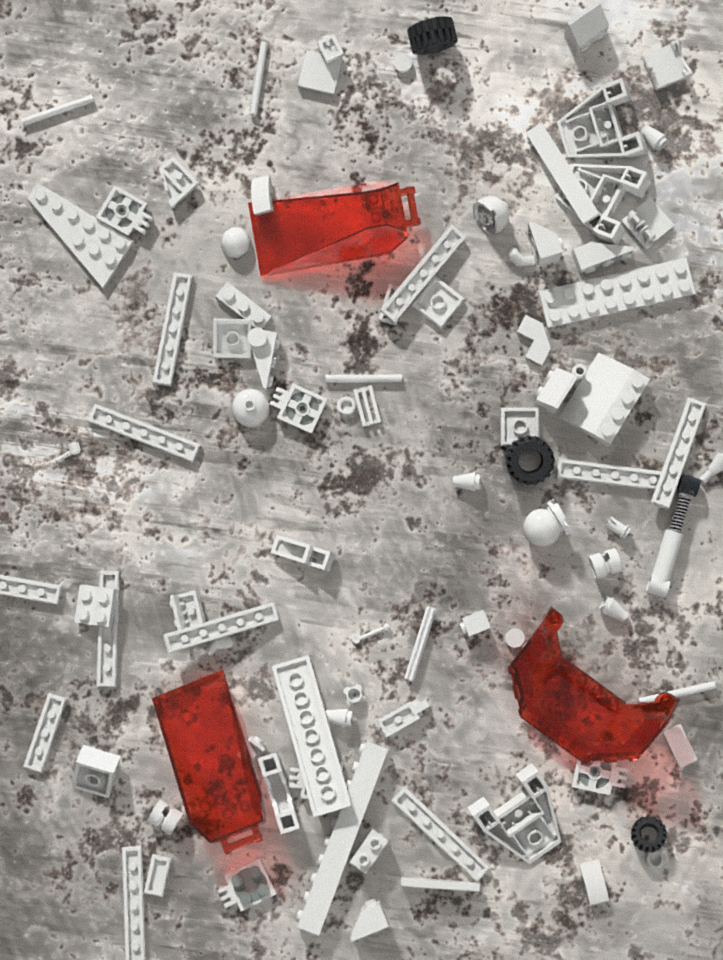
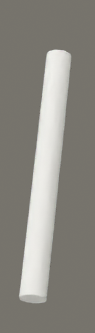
M261 42L250 109V115L257 116L268 47L267 42Z
M90 95L23 118L21 121L23 126L95 101L93 96Z
M326 375V383L402 382V375Z
M713 681L638 698L640 706L713 690L716 689V685Z

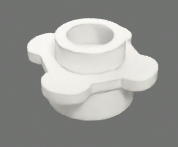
M360 684L344 688L343 692L346 694V703L351 706L356 702L362 703L365 700Z

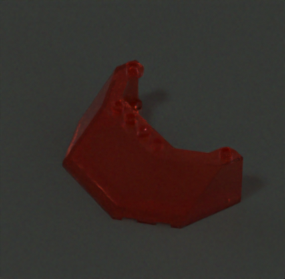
M551 607L508 666L509 675H511L513 681L514 696L519 706L520 718L582 763H591L592 761L611 763L618 760L637 762L669 724L680 700L669 692H661L654 701L625 702L563 657L557 632L563 625L564 619L558 611Z

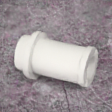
M577 364L572 369V374L578 376L577 381L587 375V368L582 364Z
M613 517L610 518L605 526L618 534L619 538L622 537L624 539L631 530L628 528L629 525L625 526Z

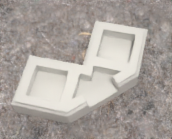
M525 315L517 330L518 334L533 341L525 358L542 366L551 347L543 323Z

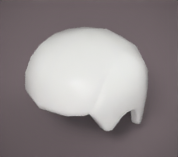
M239 227L227 230L221 239L223 253L228 257L239 258L248 251L251 242L249 234Z

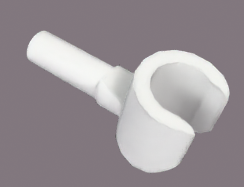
M79 443L68 444L69 451L58 457L56 461L59 463L68 456L79 454L81 451Z

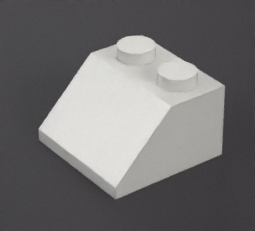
M597 1L567 23L564 36L577 53L581 50H587L592 46L593 41L596 39L601 40L607 35L609 23L600 3Z
M534 222L528 223L526 234L537 267L558 261L562 255V250H564L562 239H558L556 233Z
M556 368L554 372L550 370L545 378V381H547L544 388L540 386L534 395L537 397L535 403L555 414L578 376Z
M83 745L76 760L72 787L109 798L118 772L121 756Z
M375 899L364 902V906L361 908L351 931V941L389 927V922L380 900L375 901Z

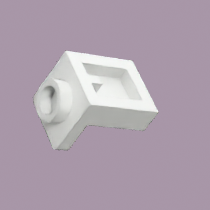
M334 34L330 36L325 35L317 42V48L321 51L327 64L344 56Z
M251 736L237 756L253 767L266 749L263 746L265 742L258 736H255V738Z

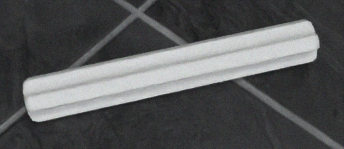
M427 607L405 674L406 680H415L436 613L435 608Z

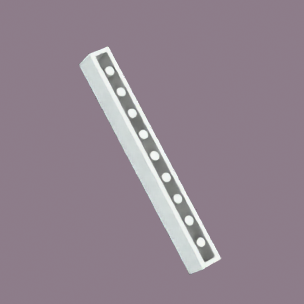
M366 741L365 744L361 743L358 751L361 757L358 763L354 762L351 770L354 776L352 781L347 780L346 783L352 806L341 809L338 818H333L330 826L333 832L331 837L327 835L323 847H326L324 855H319L316 863L320 867L317 874H312L309 882L312 885L311 891H306L302 903H305L303 911L299 910L295 920L299 922L297 928L319 936L388 748Z

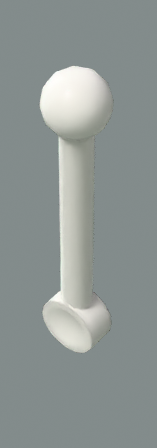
M384 624L382 628L359 637L354 636L353 642L357 644L360 640L379 632L389 631L391 627L389 624Z

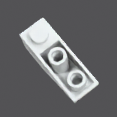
M590 242L574 248L571 254L579 273L585 272V274H589L601 265L604 268L612 265L614 260L620 259L623 261L630 258L635 249L631 246Z
M265 331L267 335L265 345L259 348L251 346L265 391H268V386L272 387L274 376L271 375V370L276 367L277 357H274L275 349L279 350L281 340L276 332Z

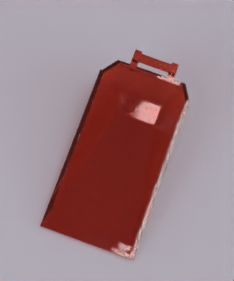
M372 181L272 199L274 211L255 215L252 202L248 203L260 276L390 255L408 239L407 227L421 225V218H418L414 196L416 193L415 187L409 186L400 189L398 181ZM407 195L410 220H405L401 196Z
M224 670L217 671L152 698L189 824L209 843L216 844L221 842L225 855H229L232 851L251 843L263 841L259 826L266 823L264 796ZM252 829V835L229 844V838Z

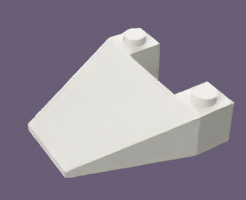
M623 78L604 84L557 121L567 158L633 159L648 153L644 136L639 131L623 136L615 106L632 100L628 84Z
M572 164L570 168L600 214L584 226L600 241L618 245L625 233V229L621 222L612 218L626 192L641 198L644 197L651 183L648 173L631 166ZM559 187L555 198L581 222Z
M532 763L516 774L525 790L498 809L493 811L484 797L468 807L485 833L528 864H531L561 843L548 785Z

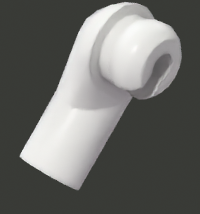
M517 248L509 250V260L517 267L535 265L534 256L524 257L518 252Z
M229 636L212 640L205 651L212 656L217 649L232 647L234 640Z

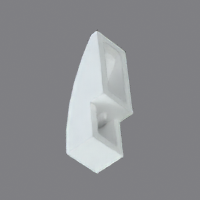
M276 535L271 550L272 554L326 572H330L336 555L330 551L280 535Z

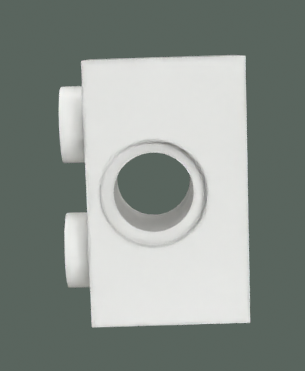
M372 828L351 858L350 863L364 873H367L389 840Z

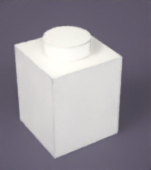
M484 610L462 618V623H460L463 634L467 633L468 637L491 628Z

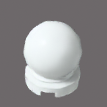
M554 499L547 502V509L540 508L532 511L524 521V535L534 545L548 546L558 539L560 533H564L567 536L573 532L571 526H568L565 522L567 518Z

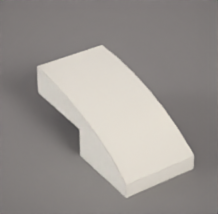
M270 175L252 180L251 196L253 213L255 215L274 211L271 198L273 188Z
M599 860L580 864L590 906L609 902Z

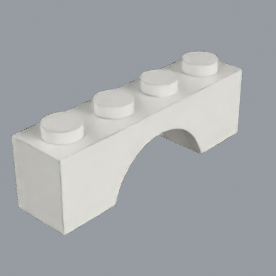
M278 752L259 757L258 762L272 800L280 833L284 834L299 829L301 826Z

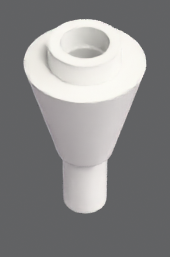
M718 452L708 470L700 477L704 483L713 475L723 471V453L720 454Z

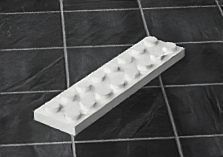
M687 257L538 292L547 329L696 294Z
M307 655L272 666L313 817L351 807L350 796L310 656Z

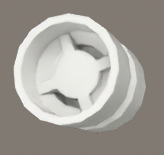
M615 548L604 551L603 555L597 553L589 556V563L596 580L607 577L608 573L613 575L623 571Z
M160 799L147 822L156 827L160 825L162 831L171 835L184 813L176 808L170 809V805Z

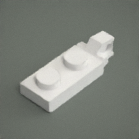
M426 699L418 704L416 700L410 701L378 719L377 722L385 737H388L423 716L422 710L430 705Z

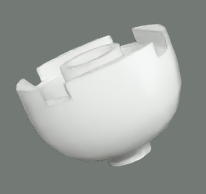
M488 196L478 200L473 205L474 218L476 221L479 219L483 225L480 228L484 232L492 236L506 227L509 221V208L504 201L494 196Z
M243 390L233 400V416L243 426L257 427L269 416V401L259 390Z

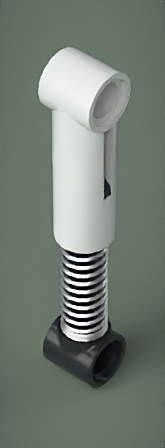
M683 473L677 486L679 496L676 500L677 503H675L677 506H674L673 516H671L673 519H670L672 522L668 526L669 529L664 532L653 572L646 587L647 593L663 598L667 595L671 581L670 578L684 536L681 534V529H683L682 526H685L683 523H686L684 520H686L687 510H690L688 508L690 507L689 503H691L690 501L693 497L697 496L701 484V479Z

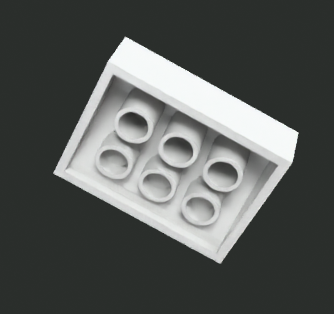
M598 353L589 367L587 375L581 380L559 418L608 447L650 379L638 371Z

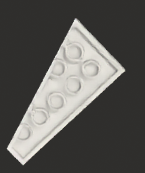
M37 183L28 197L29 201L104 289L134 241Z

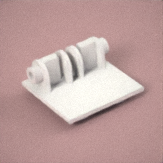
M651 197L635 210L630 211L621 220L645 249L675 226Z

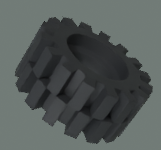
M646 815V817L642 816L635 821L631 830V840L634 842V846L638 847V850H643L645 853H653L661 849L666 841L667 831L662 820H658L655 816L650 817V815ZM645 827L654 828L657 834L655 840L645 841L641 836L642 829Z

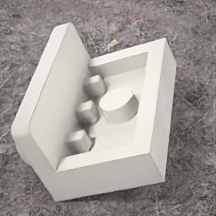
M199 590L170 596V607L174 612V625L177 630L206 622Z

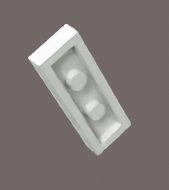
M226 282L216 295L218 300L241 318L252 319V326L254 328L263 329L272 318L271 315L229 282Z

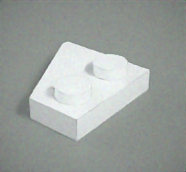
M173 156L159 168L172 209L199 185L196 179Z

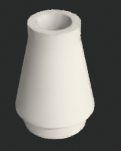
M648 124L640 131L653 150L661 151L668 143L665 134L655 130Z
M475 472L453 476V487L471 491L480 490L481 474H476Z
M605 597L599 606V609L602 610L601 613L620 622H624L629 615L613 597Z
M349 709L325 711L328 722L347 728V726L352 727L353 711H349Z

